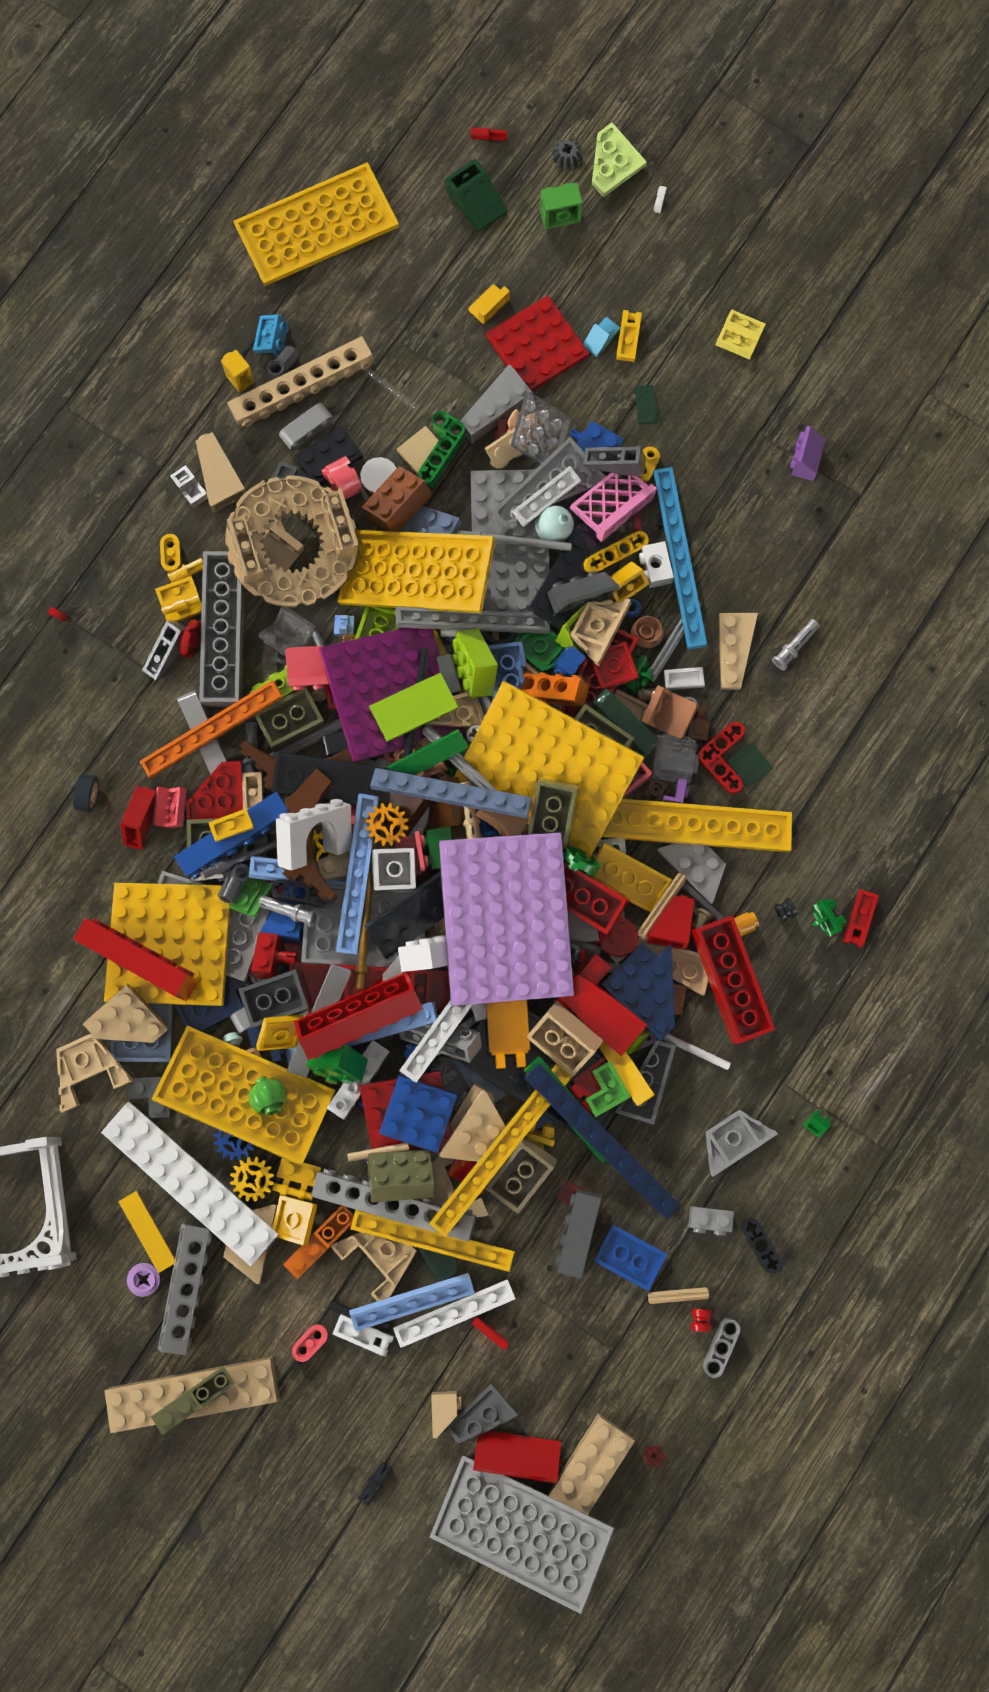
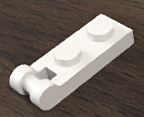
M343 1314L340 1315L333 1331V1335L385 1357L388 1353L387 1347L394 1338V1336L373 1327L355 1331L352 1319ZM376 1337L382 1339L379 1346L374 1344Z

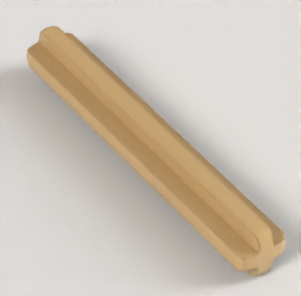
M682 873L676 875L638 930V936L647 939L651 929L686 882L687 877Z

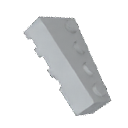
M510 364L460 420L465 426V436L471 444L510 418L516 409L520 411L532 402V391Z

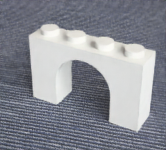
M333 799L330 803L317 804L314 808H304L298 813H287L284 817L276 819L278 866L291 871L307 866V837L311 829L319 822H321L323 828L324 851L335 855L349 852L352 841L351 805L344 803L340 799Z

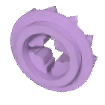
M149 1263L135 1265L127 1276L128 1288L133 1294L141 1297L154 1293L160 1284V1274ZM138 1273L142 1276L150 1273L147 1279L150 1286L146 1283L138 1286L141 1281Z

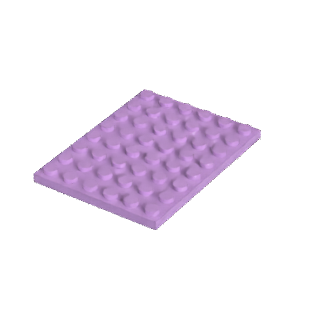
M561 833L439 841L451 1006L574 996Z

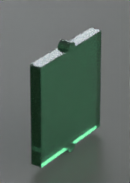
M753 742L743 749H738L737 753L726 761L747 788L757 780H762V776L773 769Z

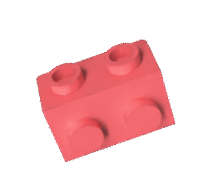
M156 788L153 815L154 826L167 829L183 827L187 788Z

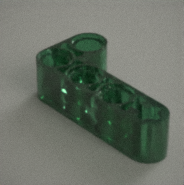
M604 689L591 702L593 708L600 715L634 737L632 744L629 746L633 751L646 757L659 743L657 737L608 689Z

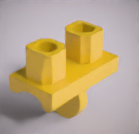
M535 1123L526 1136L542 1149H544V1145L553 1147L555 1142V1125L544 1123L543 1129L540 1131L535 1129Z

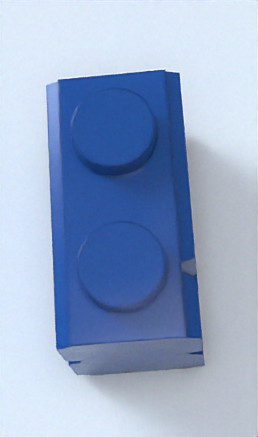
M569 646L553 664V673L562 674L564 677L572 676L578 669V666L585 660V656L573 646Z

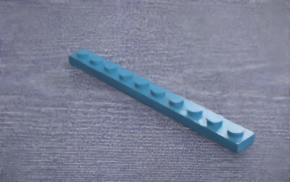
M673 468L654 470L655 485L687 650L707 647Z

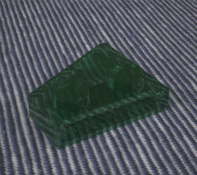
M418 1248L438 1282L444 1281L457 1273L455 1257Z

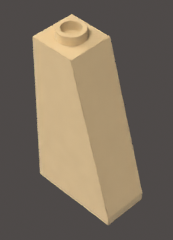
M211 432L200 436L196 440L209 504L213 513L238 501L246 491L216 437Z

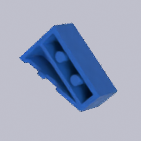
M289 886V891H288V890H283V891L288 892V896L291 897V890H292L293 887H290V886ZM299 888L295 890L294 895L296 898L302 899L306 896V892ZM279 900L294 906L299 905L298 903ZM272 911L260 932L278 934L283 943L303 945L304 923L300 921L294 922L291 917Z

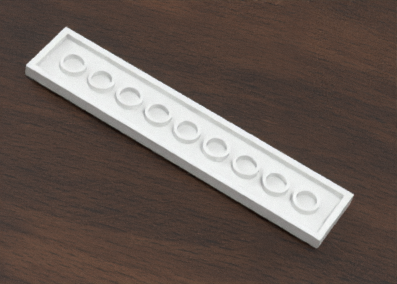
M128 1101L101 1132L249 1266L252 1267L279 1235L131 1102Z

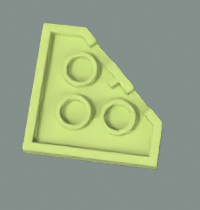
M613 123L599 131L597 135L592 185L603 197L643 169L647 163Z

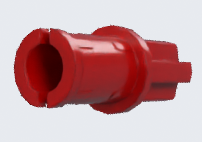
M471 127V140H487V142L489 140L506 141L507 131L490 129V127Z

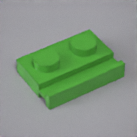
M249 878L244 882L235 903L229 904L230 909L247 916L250 915L256 919L262 909L259 906L262 903H259L263 895L269 897L273 882H267L265 879Z

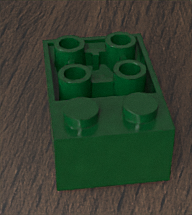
M476 159L445 179L446 192L478 232L508 212L488 174Z

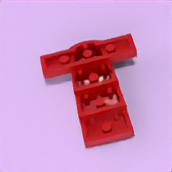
M595 953L580 972L572 975L574 996L558 997L556 1001L573 1014L574 1012L597 1036L622 1056L646 1028L647 1024L631 1012L629 1008L615 999L614 996L597 985L611 969V965Z

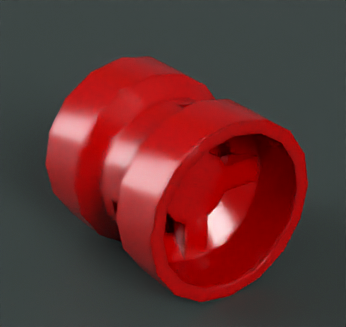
M692 1308L694 1321L691 1323V1330L712 1332L710 1319L713 1317V1310Z

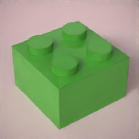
M577 182L572 184L565 183L562 186L547 187L541 190L540 213L545 230L581 222L582 199Z

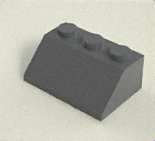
M594 571L582 579L578 576L570 579L569 583L563 584V581L555 583L547 594L554 613L558 614L581 607L587 602L607 599L619 589V585L606 572L598 574L597 571Z

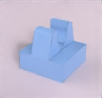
M335 615L334 636L354 637L355 617Z

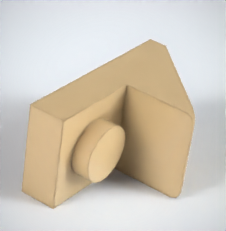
M262 772L242 773L243 810L246 808L248 810L264 800L266 787L263 785Z

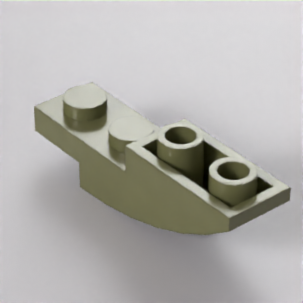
M223 1366L155 1413L151 1418L163 1435L235 1383Z

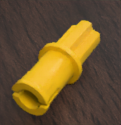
M200 558L190 564H183V567L168 573L169 579L173 583L203 570V560Z

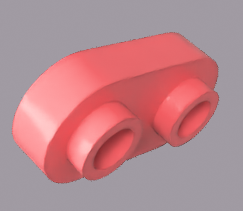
M320 1324L310 1327L294 1344L292 1348L293 1357L300 1362L309 1360L326 1342L328 1338L327 1329ZM315 1331L321 1332V1338H315ZM300 1347H306L307 1353L302 1354Z

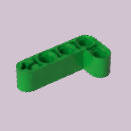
M437 411L432 416V429L441 437L417 473L419 478H425L424 481L429 489L435 485L465 439L464 424L443 411ZM437 421L445 422L443 425L436 424ZM454 430H459L461 433L455 435L452 432ZM445 445L451 447L449 450L442 449ZM436 460L441 462L439 465L432 464Z

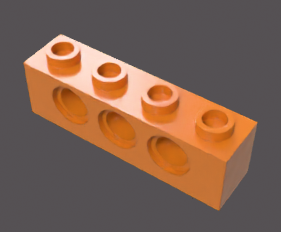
M528 671L523 672L524 683L522 691L544 703L583 707L585 705L590 685L581 676L572 675V677H564L562 674L550 676L542 672L538 675Z

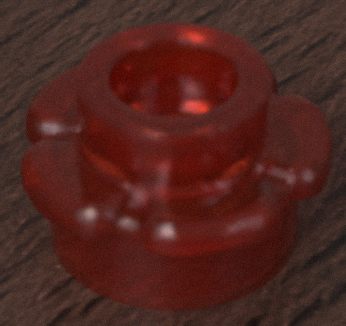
M652 1445V1447L645 1449V1463L653 1467L659 1466L664 1460V1453L661 1451V1448L657 1445Z

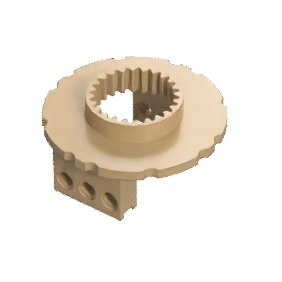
M287 476L284 479L274 477L265 484L258 483L238 500L236 511L232 512L229 519H227L225 544L229 548L227 553L228 561L235 567L234 574L249 592L255 596H262L267 603L295 608L300 604L306 606L313 605L318 599L325 600L347 580V572L353 569L359 545L358 538L355 535L356 525L354 520L350 518L342 489L332 491L328 487H321L318 481L301 476ZM289 514L293 518L299 515L300 520L306 518L307 524L313 523V530L318 529L316 535L320 536V546L317 558L314 559V564H309L308 569L303 567L302 572H299L298 569H295L294 573H291L290 569L283 572L282 567L277 570L276 564L270 565L271 559L266 558V551H264V544H262L264 542L263 536H265L266 530H268L269 523L275 522V518L281 520L282 515L285 518H288Z

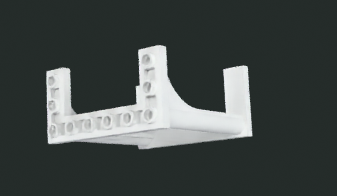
M41 1137L25 1140V1143L0 1147V1156L39 1150L46 1201L45 1223L38 1237L29 1246L18 1252L0 1254V1278L10 1276L9 1272L17 1271L18 1275L29 1273L30 1268L37 1267L38 1271L51 1270L71 1265L70 1261L77 1260L76 1252H71L58 1151V1146H62L61 1137ZM47 1231H51L50 1236L53 1237V1240L45 1237ZM40 1241L48 1243L51 1249L50 1253L43 1254L40 1252L38 1243ZM30 1250H33L39 1258L35 1255L28 1257L27 1254ZM10 1256L14 1257L12 1262L9 1260Z

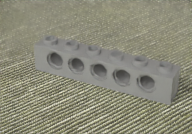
M181 1225L158 1344L160 1352L186 1355V1351L191 1347L192 1338L189 1335L190 1330L195 1326L196 1317L193 1314L194 1309L199 1305L200 1297L197 1293L198 1288L203 1284V1274L201 1272L202 1267L207 1263L206 1246L211 1242L210 1229L206 1227ZM193 1242H197V1251L190 1253L189 1246ZM193 1263V1272L187 1274L185 1272L186 1265ZM189 1284L190 1291L187 1294H182V1286ZM186 1305V1312L183 1315H178V1307ZM177 1326H182V1333L179 1336H174L173 1330Z

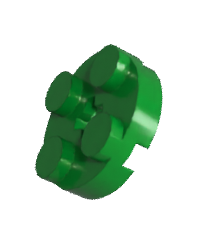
M568 846L563 851V860L569 862L568 867L577 872L580 869L588 876L595 877L601 867L597 859L593 856L589 859L585 851L573 846Z

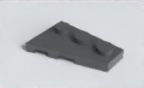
M490 1384L446 1429L456 1442L461 1445L519 1417V1415L494 1385Z

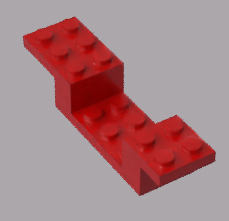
M297 962L296 965L290 964L289 971L301 969L312 1003L316 1002L331 964L317 965ZM334 964L351 970V975L340 1000L361 992L356 990V965ZM368 966L364 990L374 984L388 967ZM432 969L407 971L421 1005L434 1002L436 1010L443 1011L449 1003V971Z

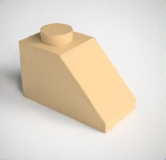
M457 1391L432 1392L433 1438H438L455 1419L458 1410H461V1397H457Z

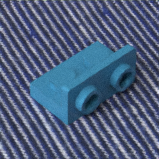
M279 314L260 316L253 351L257 354L273 353L278 357L285 347L288 322Z

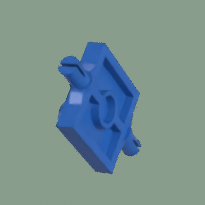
M593 421L590 422L587 429L582 433L573 428L569 432V436L578 440L577 445L584 453L585 448L621 447L624 442L622 437Z

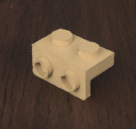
M515 427L487 446L485 450L491 459V466L498 469L508 465L511 459L521 456L528 446L519 429Z

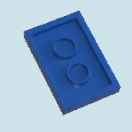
M612 1224L594 1262L649 1291L667 1254Z

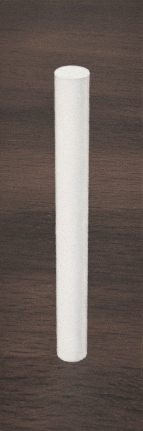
M667 1034L663 1039L726 1070L730 1067V1062L670 1034Z

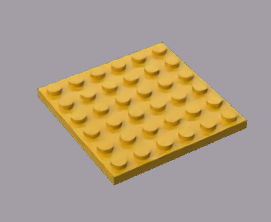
M114 883L110 927L195 973L193 977L199 981L186 1002L108 959L104 1002H108L122 988L129 984L147 1004L224 1006L231 909L228 903L219 900L217 896L222 885Z

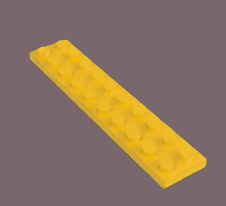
M622 799L602 837L790 852L792 812Z

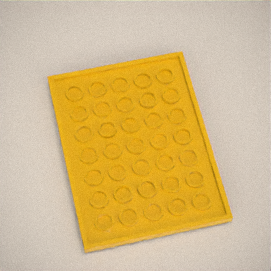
M503 681L464 756L496 791L532 797L528 814L530 819L537 781L541 777L580 785L572 834L568 846L585 851L589 859L645 758L506 681ZM459 769L457 770L454 777H458L460 783L470 781Z

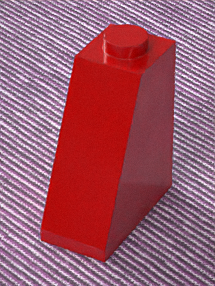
M136 786L121 821L124 846L143 849L154 813L155 790Z
M684 895L675 896L649 932L646 943L664 947L670 945L675 949L686 950L689 944L695 899H690Z

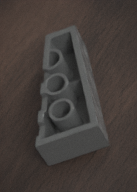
M656 1040L639 1070L655 1096L639 1107L630 1097L620 1103L615 1114L655 1126L676 1053V1045Z

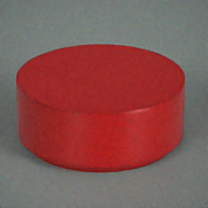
M53 607L48 611L49 615L62 622H66L68 618L66 614Z

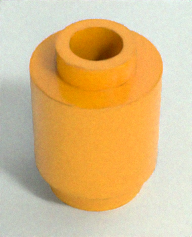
M746 912L734 918L741 937L755 931L756 927L759 926L758 919L753 912Z

